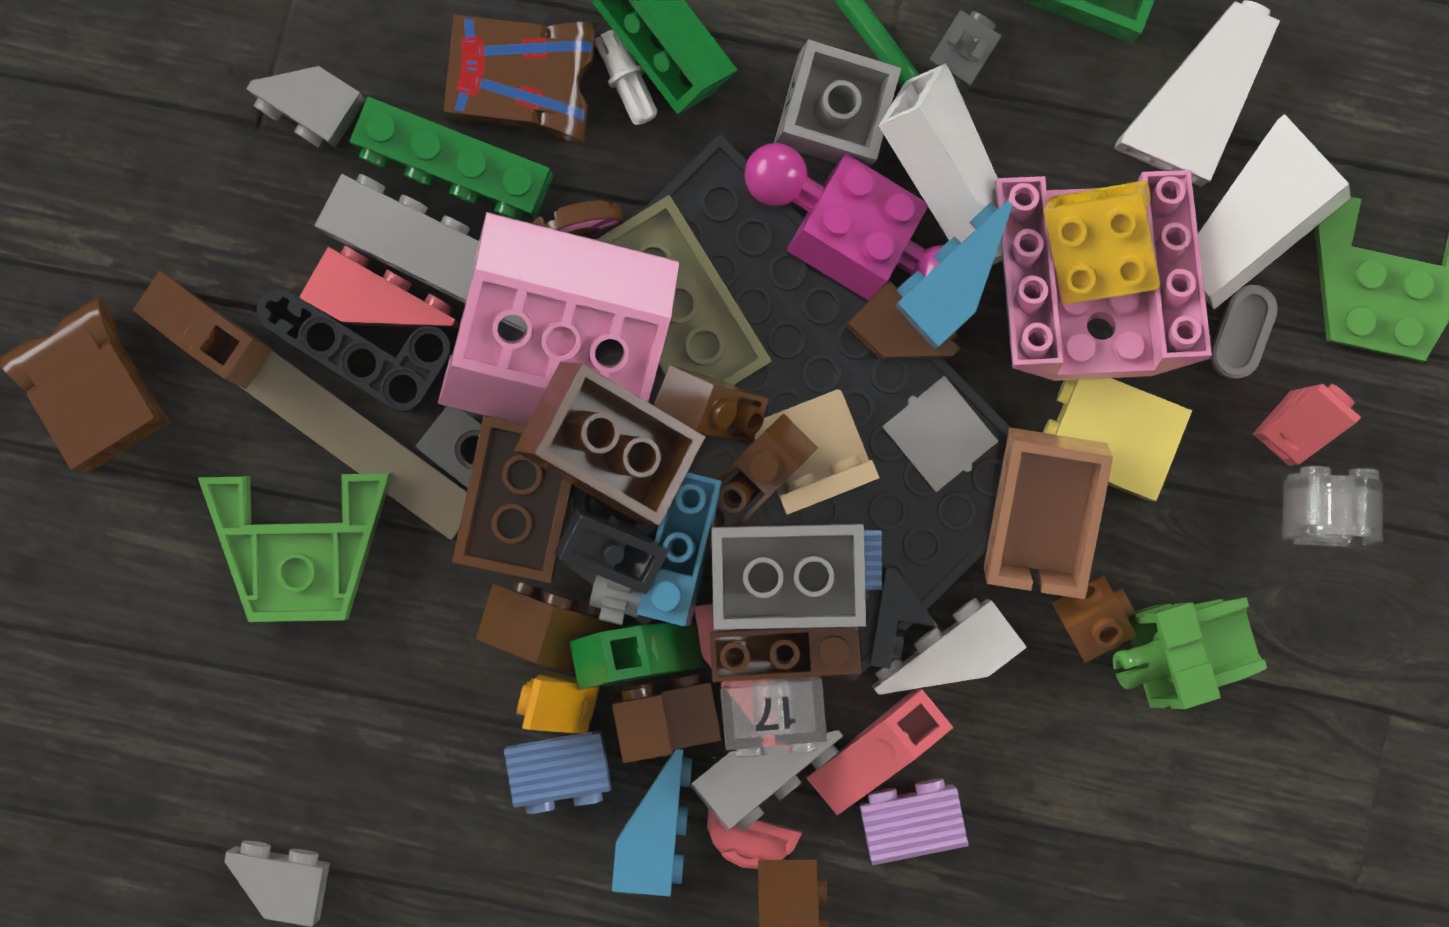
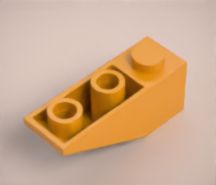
M544 670L535 679L531 678L530 682L528 681L526 685H523L516 714L525 716L523 729L587 734L590 729L600 687L579 690L576 677Z

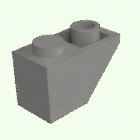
M320 66L252 80L246 88L258 98L253 105L255 108L277 122L282 115L288 117L298 124L294 132L318 148L323 141L336 148L366 101L359 91Z
M248 840L242 841L241 847L234 846L226 852V865L264 919L313 927L320 920L330 862L319 861L318 853L303 849H290L289 855L270 852L271 845Z

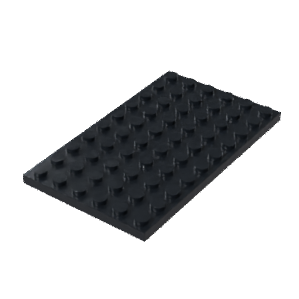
M719 134L642 211L670 195L772 360L770 364L734 386L769 399L764 412V418L834 390H841L868 459L873 461L879 479L788 515H785L775 491L763 503L772 526L863 524L864 530H881L882 574L884 567L896 569L927 610L987 551L1009 428L1011 427L944 359L880 360L846 327L851 319L869 301L786 251L804 218L789 203L782 206H769L755 199L745 183L744 173L747 160ZM519 331L514 336V338L518 340L521 337H523L525 333ZM614 339L602 341L595 350L596 359L605 365L615 364L623 355V346ZM659 364L648 401L653 406L665 378V374ZM945 376L998 442L972 463L971 471H962L939 491L935 492L882 426L909 405L908 399L915 396L918 398ZM700 433L705 438L697 454L729 439ZM735 441L741 455L751 445ZM871 590V599H865L866 626H860L861 674L870 666L868 659L880 590ZM898 620L897 629L906 631L913 622ZM847 674V676L854 682L861 674Z

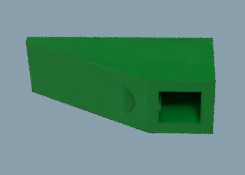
M692 620L690 626L685 627L673 623L640 625L599 632L569 642L579 690L705 667L695 620Z

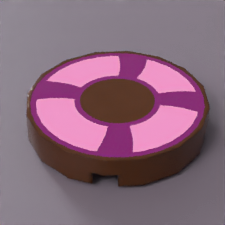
M594 200L559 208V211L553 212L555 220L549 221L546 224L543 217L535 219L531 224L596 240L624 223V217L619 204L614 202L610 205L609 202L604 200Z

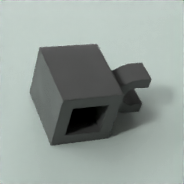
M960 10L929 59L926 68L932 70L946 63L957 87L967 92L1001 38V35L994 31L996 25L978 12L972 11L968 15Z

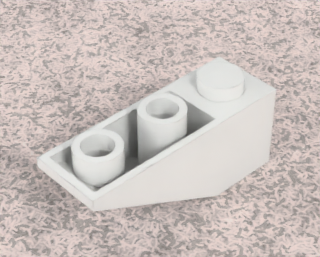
M974 598L952 615L957 622L941 633L935 627L914 643L918 651L904 662L901 659L893 658L890 669L881 667L875 673L879 680L872 687L880 695L988 677L1027 647L992 600L986 599L980 604Z

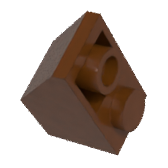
M888 281L846 325L880 360L949 359L960 349L953 342L958 337L956 332L948 337L938 348L934 349L895 308L897 302L903 298L896 291L903 282L896 287L892 282Z
M669 365L654 406L698 433L752 444L756 433L763 424L764 412L769 399L705 374Z

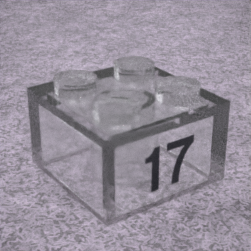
M820 676L721 682L726 750L736 749L737 757L767 755L766 747L786 745L787 753L812 752L817 750L816 742L827 741L823 687Z

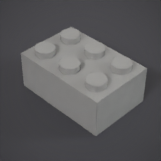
M863 524L712 527L714 630L866 626Z

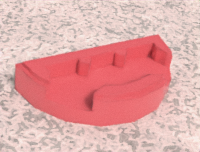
M708 809L707 828L713 844L726 860L742 868L758 869V860H782L794 850L802 834L801 831L761 820H756L742 832L737 825L726 831Z

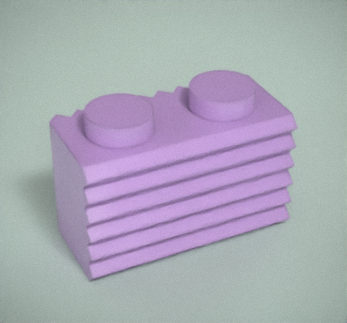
M939 778L916 783V792L898 796L896 788L868 793L869 802L859 803L872 865L968 846L957 788L953 784L945 786L944 779Z

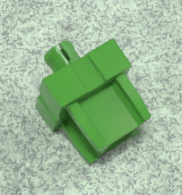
M1247 597L1224 602L1223 599H1217L1193 604V602L1175 605L1157 604L1135 611L1136 614L1128 618L1137 635L1130 639L1133 649L1118 651L1113 656L1114 669L1122 667L1129 669L1116 673L1121 686L1130 690L1143 684L1150 708L1171 706V709H1188L1221 698L1218 687L1248 678L1267 669L1265 659H1262L1258 654L1246 613L1249 607Z

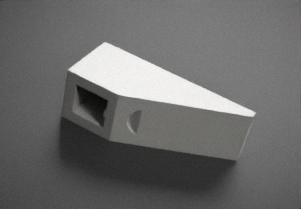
M837 730L729 752L696 779L690 787L726 831L737 825L742 832L764 814L759 807L762 802L772 794L780 801L802 783L796 775L811 763L818 770L839 752L834 743L842 737V734Z

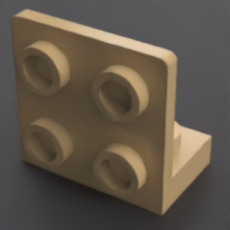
M834 390L764 418L760 430L755 435V439H757L784 413L818 447L776 490L785 515L879 479L873 461L868 459L841 390Z

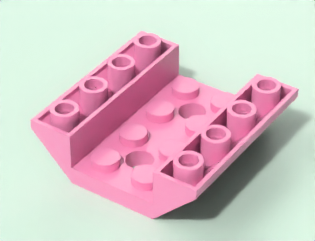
M1191 170L1142 172L1138 181L1148 180L1151 200L1147 208V215L1160 279L1159 288L1152 291L1072 304H1064L1061 301L1044 209L1052 196L1092 189L1047 191L1045 176L996 178L997 207L1002 206L1007 200L1013 205L1001 238L1012 367L1014 369L1054 381L1142 377L1157 375L1211 358L1212 352ZM1096 318L1103 319L1112 327L1113 335L1105 340L1096 339L1088 332L1087 322Z
M486 212L474 260L475 269L453 355H450L438 404L528 424L560 362L583 363L648 402L671 320L679 262ZM518 315L526 322L527 329L523 337L516 341H508L499 335L498 324L505 316ZM607 339L617 340L623 346L621 359L612 365L602 364L595 357V350L598 344Z

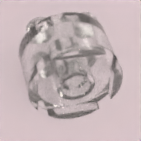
M1308 466L1300 468V473L1288 474L1287 480L1283 481L1282 540L1284 542L1294 539V544L1318 547H1348V542H1352V537H1363V546L1376 545L1383 542V482L1379 480L1378 470L1352 469L1349 470V476L1331 475V468Z

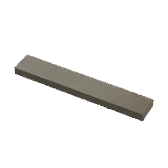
M272 351L247 389H242L359 474L393 473L387 494L452 541L459 531L467 491L278 353Z

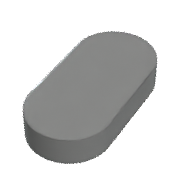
M1248 285L1240 288L1230 296L1211 346L1212 356L1210 361L1215 371L1221 376L1229 379H1238L1250 375L1258 367L1278 310L1276 299L1268 289L1259 285Z

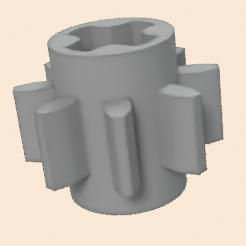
M596 575L589 606L601 609L599 620L622 625L625 615L638 617L637 610L642 593Z

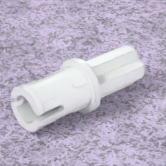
M613 30L601 34V37L595 39V46L611 77L608 81L610 87L617 88L633 124L640 125L649 122L656 117L657 108L641 76L645 71L640 65H637L632 54Z

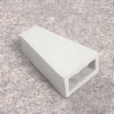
M1244 0L1242 4L1235 1L1121 135L1114 149L1164 171L1191 170L1192 183L1200 187L1210 182L1280 20L1270 17V10L1261 4Z
M946 63L905 81L880 122L879 127L949 241L955 236L962 243L975 231V228L969 222L990 202L998 209L995 185L997 176ZM1001 241L992 265L1002 261Z
M1285 114L1276 121L1198 233L1205 300L1213 309L1222 304L1351 198L1349 183Z

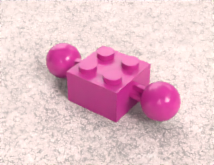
M780 143L767 144L758 148L749 157L744 176L746 186L755 199L769 206H782L793 202L808 211L786 251L868 301L888 281L895 266L910 273L911 276L919 270L925 277L939 264L933 256L944 245L924 249L910 240L928 207L926 202L847 153L828 175L823 186L807 177V169L803 158L795 149L788 145Z

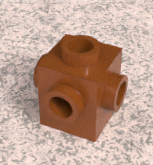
M1104 576L1088 583L1085 599L1064 596L1052 603L1084 663L1107 651L1118 648L1122 643L1137 636L1128 620L1129 617L1136 614L1122 588L1113 592Z

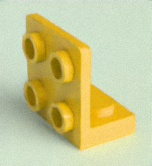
M1148 180L1050 197L1044 209V215L1062 303L1072 304L1152 291L1159 288L1160 279L1147 215V208L1151 200Z

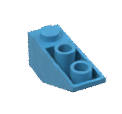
M1008 200L998 209L990 202L969 222L975 228L972 234L962 243L954 236L933 256L939 264L928 275L924 277L918 270L896 290L903 298L897 302L895 308L934 349L938 348L976 312L1013 206Z
M687 472L658 527L655 539L656 542L666 547L669 552L647 595L641 594L637 615L684 627L691 625L703 579L722 481Z
M684 748L673 750L617 838L612 891L670 896L672 883L681 884L684 855L675 854L676 835L686 836L688 806H679L680 786L690 787L692 758L683 757Z

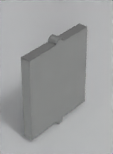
M945 376L918 398L915 396L908 399L909 405L882 426L935 492L939 491L962 471H971L972 463L998 442Z

